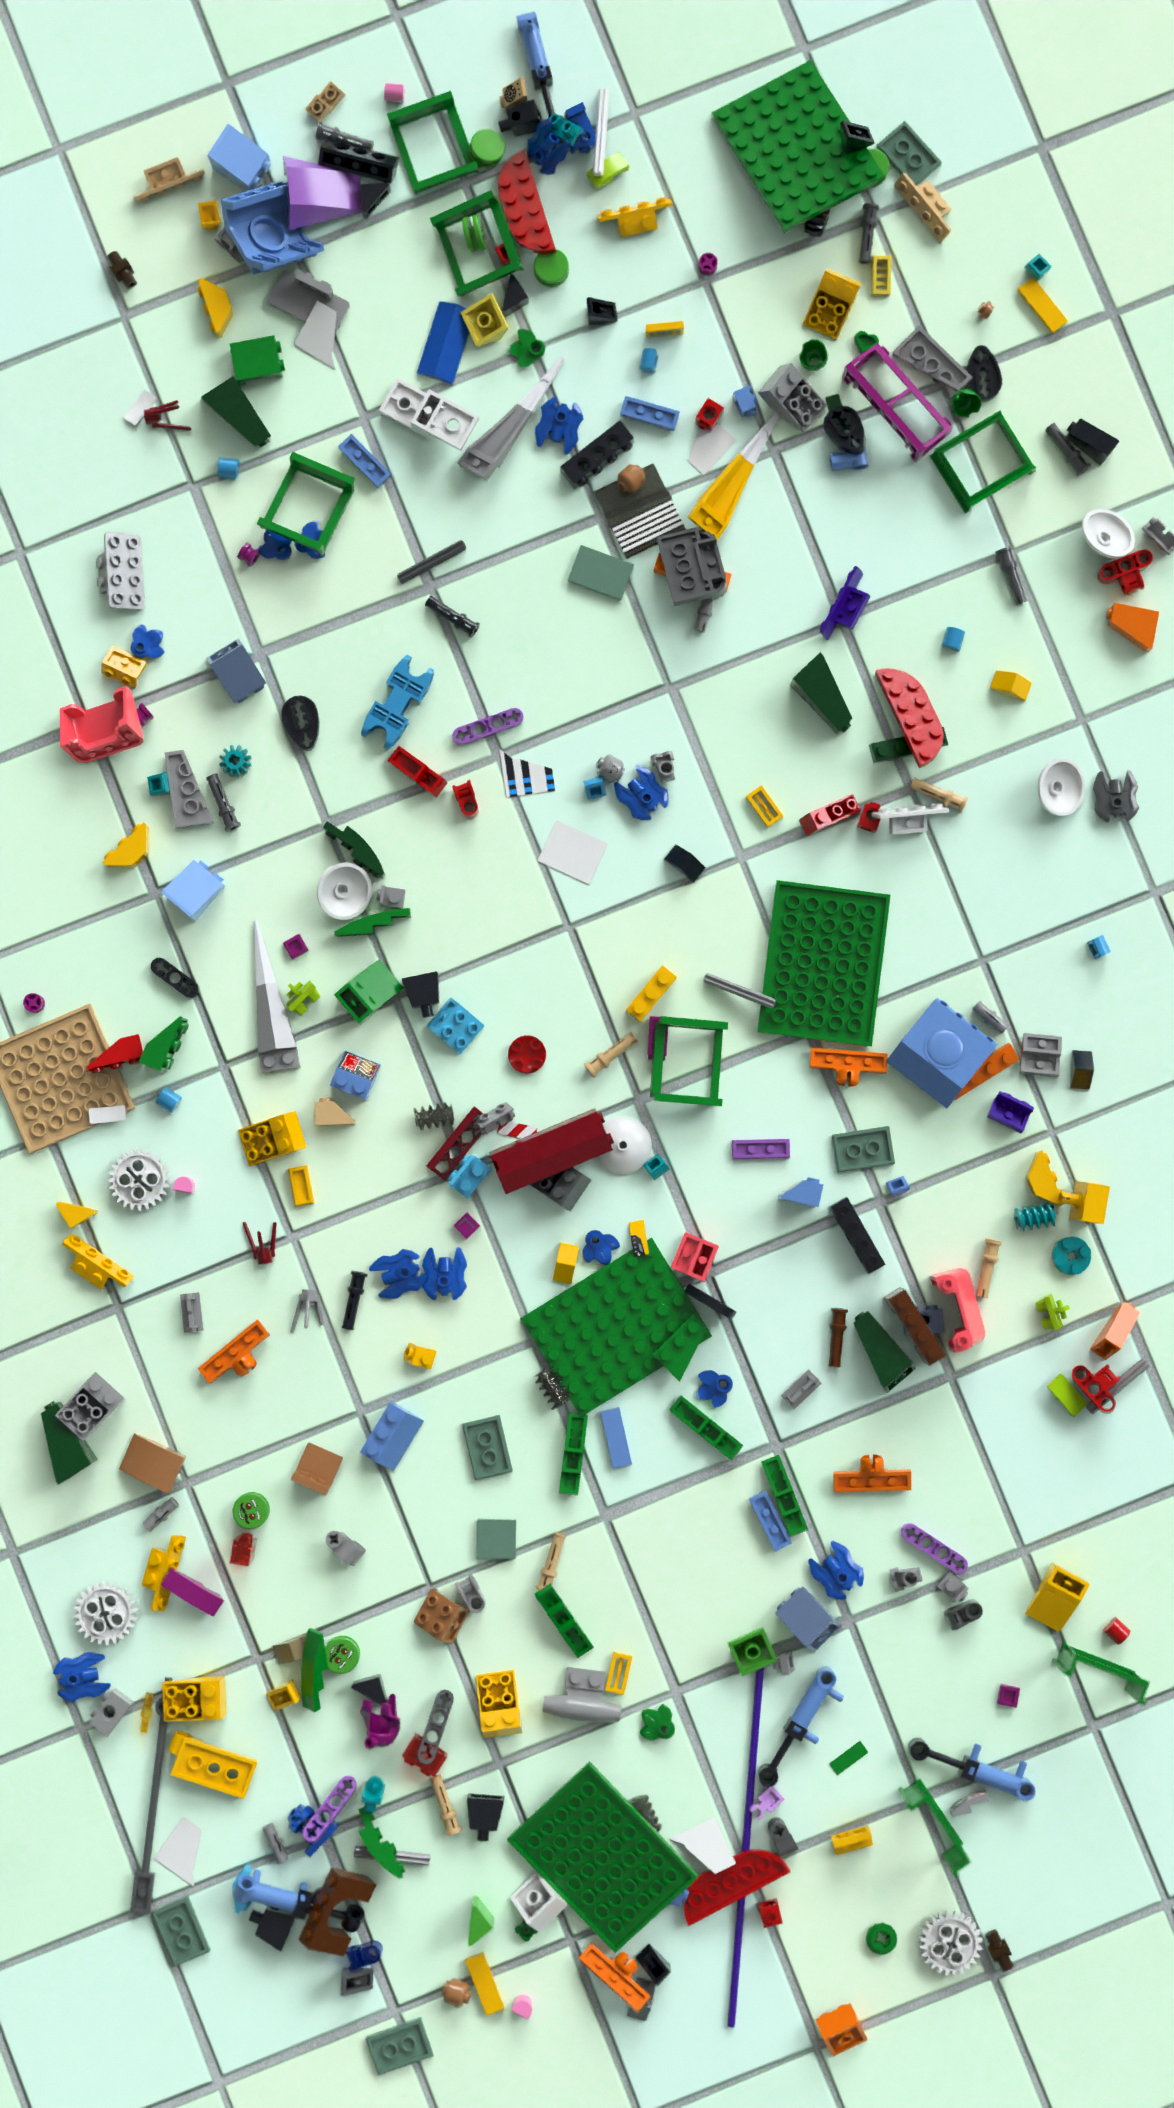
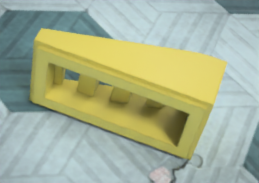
M871 256V295H891L892 256ZM877 262H884L886 266H877ZM876 270H886V274H876ZM876 278H886V282L876 281ZM876 285L886 286V289H876Z

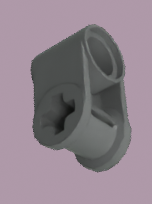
M970 1599L944 1611V1614L950 1620L951 1629L957 1630L979 1619L983 1614V1609L977 1600ZM972 1605L978 1606V1611L974 1614L968 1612L969 1607Z
M778 1817L772 1818L768 1823V1830L781 1858L799 1850L784 1821ZM779 1826L780 1831L777 1832L775 1827Z

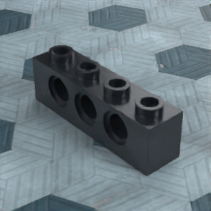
M326 138L320 146L318 165L391 184L397 174L399 157Z
M619 420L562 464L560 472L574 489L578 486L582 487L588 482L590 476L598 475L603 470V466L607 463L612 464L615 462L620 453L628 452L633 447L634 437ZM615 441L618 443V446L611 448L608 446V443ZM595 453H601L603 455V458L597 460L593 457V455ZM581 464H585L588 466V469L580 471L578 467Z
M844 1197L830 1205V1210L866 1273L870 1274L886 1265L848 1197Z

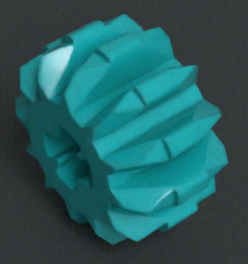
M230 745L231 751L229 752L227 749H223L226 756H219L220 759L224 760L219 763L220 767H225L223 772L225 774L229 772L230 777H233L235 772L238 777H241L240 771L247 774L248 771L245 769V766H252L251 763L246 762L252 759L250 755H247L248 750H242L241 745H238L236 750L233 745ZM237 757V759L240 760V762L237 761V765H234L231 762L234 761L233 758Z

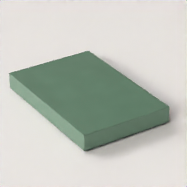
M906 121L901 123L876 145V148L887 156L889 163L900 175L906 173L916 186L942 165V161Z
M581 545L568 577V582L621 601L634 564Z
M889 1126L832 1135L838 1173L895 1164Z
M500 1414L462 1423L475 1480L513 1472Z
M188 1895L151 1912L174 1967L211 1950Z
M421 2017L373 2033L365 2038L378 2076L434 2056Z

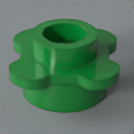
M524 1919L520 1925L515 1927L516 1934H519L525 1942L530 1941V1938L538 1933Z

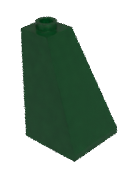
M234 376L201 396V400L254 447L259 445L261 448L270 442L268 440L271 437L270 433Z
M820 652L792 679L790 686L836 734L840 731L844 733L852 726L850 722L853 718L828 664Z
M861 1312L855 1317L853 1324L884 1391L889 1393L910 1375L916 1367L870 1312Z
M52 1401L44 1407L45 1411L41 1413L55 1480L59 1485L98 1459L86 1440H81L55 1416L63 1407L61 1401L56 1404Z

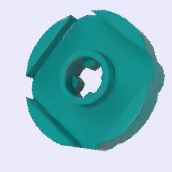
M1065 1237L1054 1245L1052 1259L1055 1267L1060 1272L1068 1275L1080 1274L1090 1264L1091 1249L1084 1240L1078 1237ZM1073 1250L1075 1251L1076 1259L1069 1261L1067 1252H1072Z

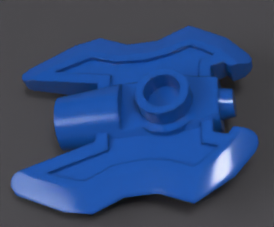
M551 119L540 122L537 125L534 136L527 141L529 159L534 157L535 164L542 166L539 171L544 175L555 174L556 166L559 162L565 160L568 149V141H564L557 146L559 137L555 133L549 134L552 125Z
M554 397L541 406V420L535 427L536 443L538 447H541L549 432V440L561 443L564 435V454L567 455L577 444L578 427L584 418L577 403L574 402L572 410H570L567 404L564 403L556 406L558 398Z
M636 765L635 768L642 783L635 778L627 785L630 789L628 790L620 783L615 782V793L619 802L628 806L632 817L639 820H651V815L647 813L648 811L655 812L658 809V803H661L663 808L667 807L669 800L668 790L658 784L652 771Z
M430 1247L422 1264L427 1275L422 1288L432 1300L437 1299L436 1292L441 1293V1296H447L448 1293L453 1292L452 1299H458L467 1287L464 1280L467 1261L460 1247L456 1248L452 1266L451 1258L440 1257L437 1266L434 1250Z
M402 1249L395 1255L381 1256L369 1267V1271L389 1270L382 1273L381 1277L385 1285L393 1284L378 1294L380 1298L396 1299L405 1292L419 1291L425 1283L427 1275L423 1273L418 1276L420 1267L413 1262V1260L420 1258L417 1253Z
M831 1541L830 1544L837 1560L832 1555L822 1562L826 1569L812 1558L808 1560L813 1578L821 1582L825 1587L827 1596L837 1600H845L847 1597L842 1593V1590H851L854 1581L857 1582L859 1587L863 1585V1567L854 1562L849 1549L836 1541Z
M85 1652L80 1657L73 1659L64 1657L53 1671L54 1675L62 1673L59 1684L65 1687V1690L61 1689L57 1692L58 1696L74 1703L79 1698L86 1696L95 1698L108 1690L111 1686L110 1683L92 1682L99 1679L97 1667L89 1668L104 1660L105 1656L103 1654Z

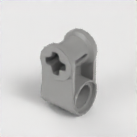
M470 1574L467 1579L460 1583H455L456 1589L464 1599L468 1609L473 1613L481 1612L486 1605V1599L473 1574ZM474 1598L481 1600L482 1606L480 1608L473 1607L472 1600Z

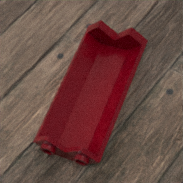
M595 1108L490 1151L491 1160L505 1194L612 1151L611 1145L614 1144L610 1133L606 1134L602 1124L605 1123L602 1113H597Z

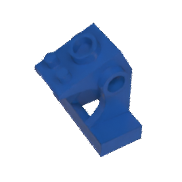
M583 102L565 110L563 116L584 130L573 146L568 144L567 151H570V154H575L576 150H579V153H589L595 146V131L585 112L586 108Z
M300 1803L297 1808L292 1809L287 1817L289 1821L288 1827L295 1834L298 1832L303 1834L304 1826L302 1824L306 1819L310 1820L315 1811L309 1805L305 1807ZM334 1820L319 1841L310 1843L304 1853L311 1857L337 1830L339 1824ZM316 1821L314 1822V1824L316 1825L315 1829L311 1832L308 1831V1838H310L311 1836L316 1837L315 1830L318 1827L320 1828V1830L323 1828L316 1823Z

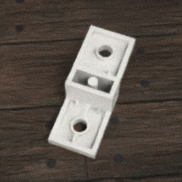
M399 378L395 380L379 409L381 414L423 437L430 439L432 435L459 451L463 449L479 420L478 415L429 389L425 393ZM405 399L410 402L408 408H401L399 405ZM455 420L459 423V426L456 429H450L448 423Z

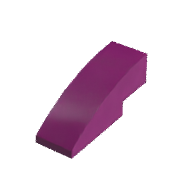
M170 1568L161 1582L164 1588L213 1617L224 1602L220 1594L204 1587L202 1583L173 1568Z

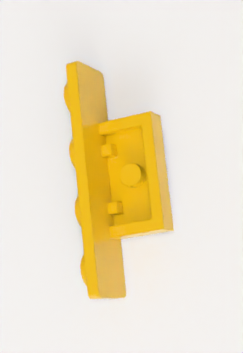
M660 197L656 199V202L652 203L642 201L634 207L625 205L619 207V210L616 211L611 209L603 210L600 212L601 214L596 216L599 222L617 219L620 236L625 237L658 229L655 210L670 207L673 204L671 199Z
M70 1234L63 1241L62 1245L77 1255L70 1269L100 1290L105 1287L109 1278L123 1287H126L133 1280L134 1275L120 1267L110 1258L104 1256L94 1247L88 1245L78 1236Z
M172 1535L167 1552L158 1548L151 1549L141 1585L155 1591L151 1605L152 1611L166 1610L171 1592L164 1588L161 1582L170 1568L178 1569L186 1536Z

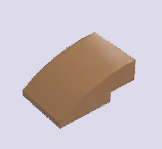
M134 1433L119 1469L169 1494L172 1492L186 1456Z

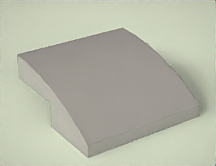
M1023 1033L1020 1074L1058 1077L1062 1036Z

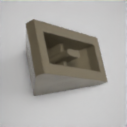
M307 1634L273 1645L279 1664L295 1662L303 1658Z

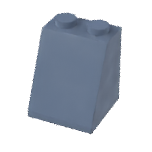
M239 638L207 657L211 668L234 703L237 701L241 703L248 698V694L253 691L257 693L264 688L266 681Z
M802 1586L801 1588H796L791 1593L792 1597L787 1602L783 1601L777 1607L775 1614L806 1648L815 1653L842 1625Z

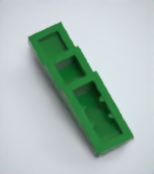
M411 909L388 910L366 916L334 931V935L336 937L374 935V927L393 926L392 918L411 917Z
M682 1395L669 1409L670 1412L731 1461L744 1446Z
M569 1413L559 1488L560 1494L578 1496L588 1415L581 1417L579 1414Z
M776 1455L761 1461L790 1537L808 1531L807 1524L780 1456Z
M551 1583L534 1594L577 1658L594 1648Z
M309 1628L303 1649L301 1667L302 1705L313 1712H317L321 1709L318 1692L324 1689L322 1671L327 1669L328 1666L323 1633Z

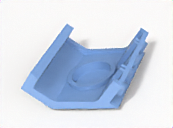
M278 181L221 199L225 229L253 275L269 272L276 267L287 266L291 262L302 261L306 257H315L317 253L324 251L323 243L308 239L301 227L289 231L287 182Z
M936 998L901 1040L886 1062L947 1109L998 1044L990 1036L982 1033L976 1025L964 1019L962 1014L951 1009L945 1001Z

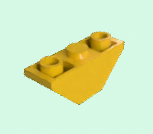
M200 278L198 279L200 286L197 287L200 298L204 297L206 304H203L206 316L210 315L212 321L209 322L212 333L216 332L218 338H221L234 314L225 289Z
M144 822L137 824L131 830L132 834L128 838L124 837L121 839L118 847L114 851H109L104 856L105 860L102 863L107 867L135 868L149 855V827Z
M1043 1150L1037 1151L1025 1176L1031 1193L1057 1206L1064 1205L1058 1203V1198L1065 1199V1197L1059 1196L1062 1190L1057 1188L1055 1183L1058 1181L1057 1176L1049 1168V1156Z

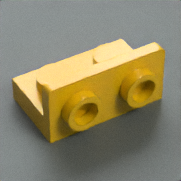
M112 646L102 661L101 673L108 678H113L123 685L135 689L140 675L146 668L147 662Z
M868 1825L831 1835L836 1855L873 1845Z

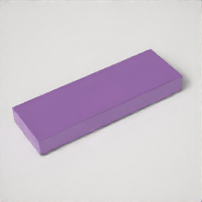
M790 1139L732 1140V1159L790 1158Z

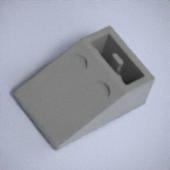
M792 363L780 365L758 391V394L770 408L802 432L809 428L826 407V403Z
M94 1372L55 1416L81 1440L85 1441L125 1398L97 1372Z

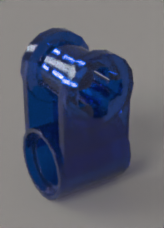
M372 1940L348 1947L345 1954L348 1956L350 1963L349 1970H357L378 1962L383 1953V1945L377 1940ZM369 1949H376L378 1951V1954H370Z

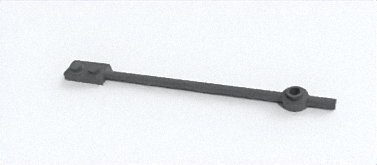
M165 1677L164 1682L172 1681L173 1678ZM163 1697L155 1704V1711L160 1716L145 1846L142 1870H136L134 1876L130 1912L146 1914L151 1912L155 1873L149 1872L167 1729V1721H164Z

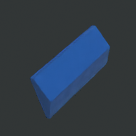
M439 301L417 374L449 384L454 383L470 333L461 315V312L467 308L456 303Z

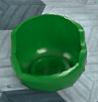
M811 339L802 345L799 359L805 369L808 371H818L826 365L828 352L825 344L820 340Z
M968 388L956 392L950 402L952 412L958 417L969 418L970 414L974 412L978 413L982 405L981 397Z

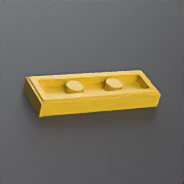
M1034 277L1018 288L1017 291L1052 334L1068 322Z
M484 1952L466 1958L465 1962L486 2016L505 2009Z

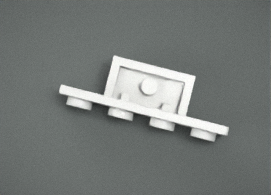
M940 803L931 804V807L926 808L925 805H914V809L896 807V810L890 811L889 808L878 809V812L871 813L872 817L889 818V834L895 835L926 832L927 814L947 813L949 808L943 807Z

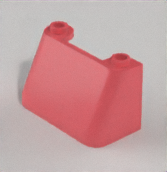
M127 686L120 687L113 692L114 701L85 711L76 704L60 708V747L79 763L92 762L137 747L143 743V732L133 693Z
M956 1268L930 1275L932 1285H937L942 1293L955 1294L963 1327L954 1329L953 1338L947 1341L949 1350L958 1353L982 1342L986 1335L969 1272L963 1268Z

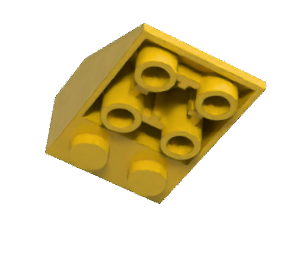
M827 268L802 325L837 340L862 283Z
M296 1111L281 1114L238 1130L249 1166L307 1148Z
M1052 1562L1025 1614L1060 1632L1082 1601L1090 1583Z
M514 1670L476 1675L483 1737L491 1738L522 1733Z
M225 1676L162 1682L164 1721L221 1720L227 1716Z

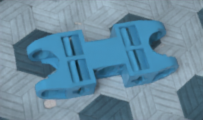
M409 655L404 656L395 666L386 682L387 686L393 689L384 705L377 701L374 702L365 718L361 735L366 738L375 729H384L387 740L383 748L386 750H390L403 735L410 723L407 718L403 717L404 712L411 700L421 704L430 688L435 672L434 669L429 668L426 673L420 676H412L409 673V664L412 657Z

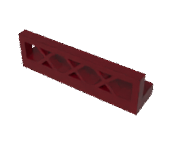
M475 1106L426 1165L444 1181L482 1135L479 1131L475 1136V1131L479 1130V1128H474V1119L478 1114H483ZM472 1124V1129H467ZM472 1131L473 1140L470 1143H462L461 1135L464 1132ZM460 1139V1144H455ZM454 1146H460L461 1155L458 1158H450L449 1150ZM451 1160H456L451 1166ZM442 1161H448L449 1169L443 1175L436 1169V1166Z

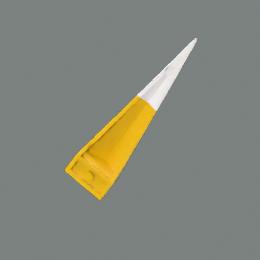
M776 411L701 495L687 516L695 525L701 527V530L714 534L717 540L728 526L754 465L780 417V414Z

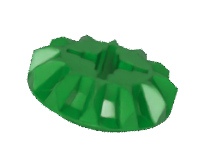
M883 1922L875 1923L868 1929L866 1942L872 1952L885 1955L895 1948L897 1934L891 1925ZM878 1932L883 1936H887L884 1938L885 1945L880 1940L876 1941L878 1939Z

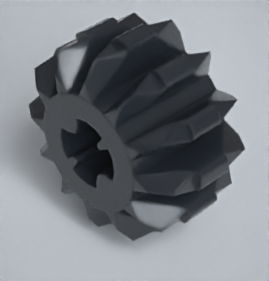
M830 209L806 221L804 225L805 233L813 237H820L826 228Z

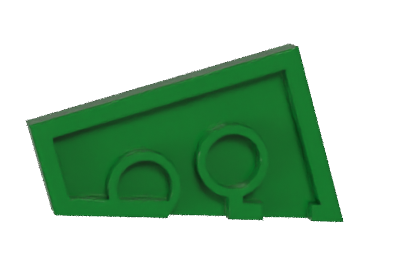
M693 1313L652 1354L679 1382L707 1329L706 1325Z

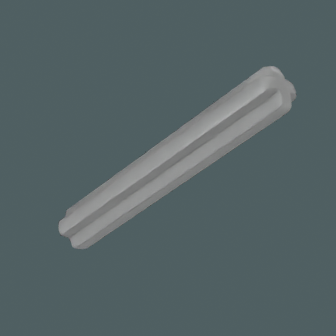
M706 973L703 982L765 1007L773 1009L776 1003L774 998L710 973Z
M1140 1359L1120 1377L1121 1380L1108 1392L1113 1397L1116 1396L1149 1368V1363L1145 1359ZM1110 1400L1102 1401L1101 1406L1103 1407ZM1092 1402L1086 1406L1091 1414H1095L1098 1411V1408Z
M355 1846L354 1857L375 1860L367 1847ZM398 1850V1853L395 1854L397 1862L401 1861L402 1863L429 1866L431 1856L429 1854Z

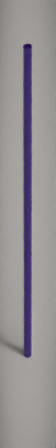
M764 1667L756 1670L742 1851L749 1850L752 1812L749 1808L753 1805ZM746 1896L737 1901L728 2027H735Z

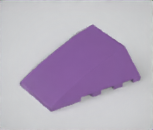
M283 156L284 176H287L289 209L287 212L289 231L303 226H312V224L318 222H327L334 218H343L362 213L359 175Z

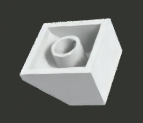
M537 1871L510 1897L526 1923L539 1932L568 1905Z

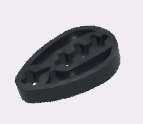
M979 345L974 349L966 367V371L973 379L965 388L971 389L979 395L981 402H987L998 395L1002 387V376L998 362L992 352L986 346ZM979 351L985 354L982 363L980 356H976ZM981 369L984 373H987L984 378L985 382H988L985 386V390L989 391L987 396L980 393L983 389V385L979 384L982 380V375L978 374Z
M839 406L830 410L825 416L823 423L828 438L845 452L854 455L861 454L865 450L866 436L857 412L848 406ZM838 415V417L841 418L842 423L845 424L847 430L850 431L849 433L844 432L843 427L839 425L838 420L834 418L835 416ZM852 440L859 444V446L856 447L855 445H853Z
M301 695L293 696L282 707V720L294 742L303 750L310 751L315 747L319 736L320 721L318 709L310 698ZM297 700L303 703L300 709L302 712H305L302 715L303 720L307 721L304 728H301L300 725L297 726L300 723V719L298 716H295L298 711L296 707H293ZM305 732L309 740L312 739V742L309 743L310 746L302 744L305 741Z
M688 1284L684 1291L733 1320L737 1313L734 1309L691 1284Z

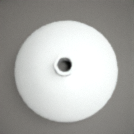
M1095 509L1089 512L1083 519V536L1088 545L1098 554L1116 559L1127 556L1133 549L1135 544L1133 530L1128 522L1117 513L1106 509Z
M1057 758L1048 762L1042 769L1038 778L1037 791L1039 800L1045 810L1056 816H1065L1073 813L1080 806L1085 794V779L1080 767L1074 761L1067 758Z
M338 863L329 867L322 874L317 885V899L320 907L326 914L339 920H348L360 915L367 908L372 896V884L368 874L361 867L352 863ZM339 886H342L341 892H338Z
M616 1117L603 1124L606 1134H611L614 1144L611 1145L612 1151L597 1157L602 1166L617 1174H629L639 1170L647 1162L652 1149L651 1137L645 1126L630 1117ZM620 1142H626L627 1147L621 1149L619 1146Z

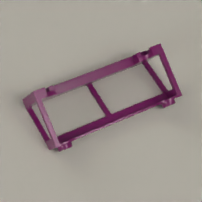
M878 343L845 366L841 378L847 385L852 382V387L854 389L857 388L906 443L905 447L909 448L912 452L910 457L915 463L951 433V422L946 417L943 418L890 358L889 352L884 346L881 347ZM876 353L908 388L888 403L858 371V368ZM909 392L918 399L944 429L926 444H922L890 407Z

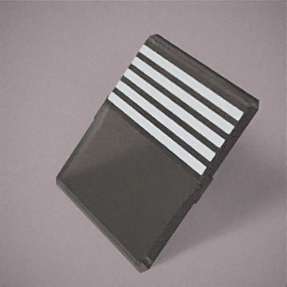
M654 463L642 468L646 474L645 483L635 493L623 492L618 487V480L594 491L607 519L608 526L613 531L626 559L657 545L658 536L686 530L674 506L672 496L667 491Z

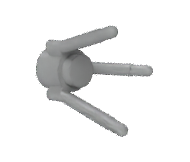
M302 1289V1294H299V1301L290 1330L291 1333L295 1330L302 1303L306 1305L304 1328H308L310 1305L314 1306L315 1302L319 1323L323 1325L320 1295H317V1290Z

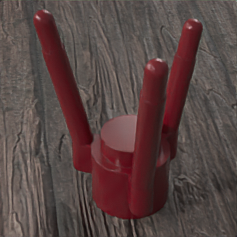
M178 400L144 410L145 422L147 425L152 424V428L191 430V427L159 423V421H162L161 413L179 409V405H176L179 403Z
M243 1222L254 1254V1260L257 1259L258 1265L272 1263V1257H275L277 1223H273L271 1247L269 1250V1247L263 1246L260 1231H257L259 1248L256 1249L247 1223Z

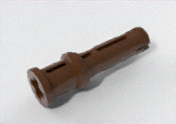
M831 1308L833 1314L832 1323L829 1327L832 1330L828 1366L841 1367L843 1332L847 1329L845 1320L848 1309Z

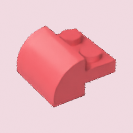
M685 1232L670 1268L705 1282L720 1246Z

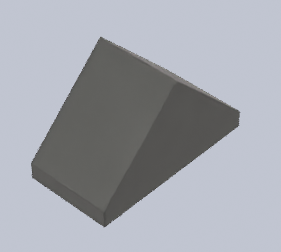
M343 1967L340 1996L373 1989L372 1968Z
M637 1977L636 1984L651 1997L638 2013L629 2006L627 2016L646 2021L652 2007L655 1984L653 1981Z

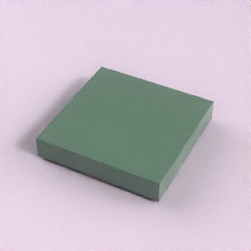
M478 1519L477 1558L516 1559V1519Z

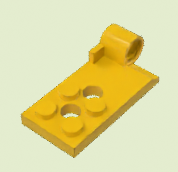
M183 1731L174 1732L168 1749L169 1752L177 1755L170 1775L242 1799L245 1798L258 1760L204 1743L201 1739L195 1738ZM217 1763L220 1768L217 1772H211L208 1769L209 1765ZM230 1769H235L238 1771V1775L235 1778H229L227 1772Z

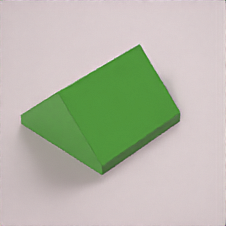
M763 1627L727 1642L742 1676L777 1662Z
M478 1896L473 1897L468 1946L475 1944L494 1927L495 1917Z

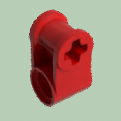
M470 780L458 786L453 785L452 788L456 800L459 802L462 814L469 819L476 817L479 808ZM469 804L475 806L474 811L471 813L465 811V807Z

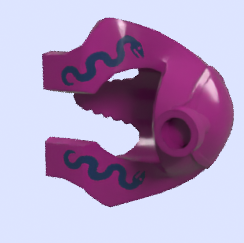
M393 1693L390 1694L388 1703H381L380 1715L372 1712V1700H363L360 1713L367 1728V1738L364 1741L367 1749H373L375 1746L387 1747L394 1743L399 1734L400 1718L397 1717L396 1695Z

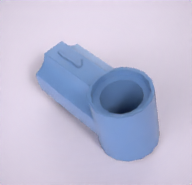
M866 447L859 455L845 451L829 455L832 471L848 468L859 470L869 466Z

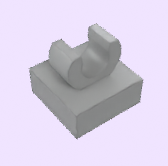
M784 1651L779 1655L777 1662L772 1663L773 1670L781 1669L782 1675L791 1674L795 1670L792 1651Z

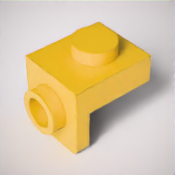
M217 200L199 202L201 227L206 228L207 231L218 229L217 226L221 224Z
M409 1342L404 1351V1361L411 1365L432 1369L437 1351Z

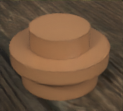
M983 302L979 306L977 312H979L978 317L980 319L984 318L986 320L994 310V306L991 305L992 302Z

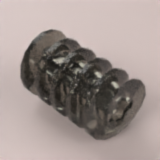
M444 1102L443 1108L437 1103L434 1110L431 1105H428V1111L423 1106H421L420 1112L417 1111L416 1107L413 1108L416 1126H419L421 1131L424 1130L425 1125L428 1129H431L432 1123H434L436 1128H439L440 1122L445 1127L448 1120L451 1125H454L455 1118L452 1102L450 1107Z
M549 1366L533 1377H538L535 1384L542 1383L539 1390L546 1389L543 1397L550 1396L547 1403H554L551 1408L554 1410L569 1401L568 1397L571 1393H563L567 1387L559 1386L562 1383V1379L555 1380L558 1373H551L554 1366Z
M644 1794L629 1799V1803L659 1832L662 1829V1825L657 1823L659 1818L654 1816L656 1812L654 1809H651L652 1803L648 1802L649 1796Z

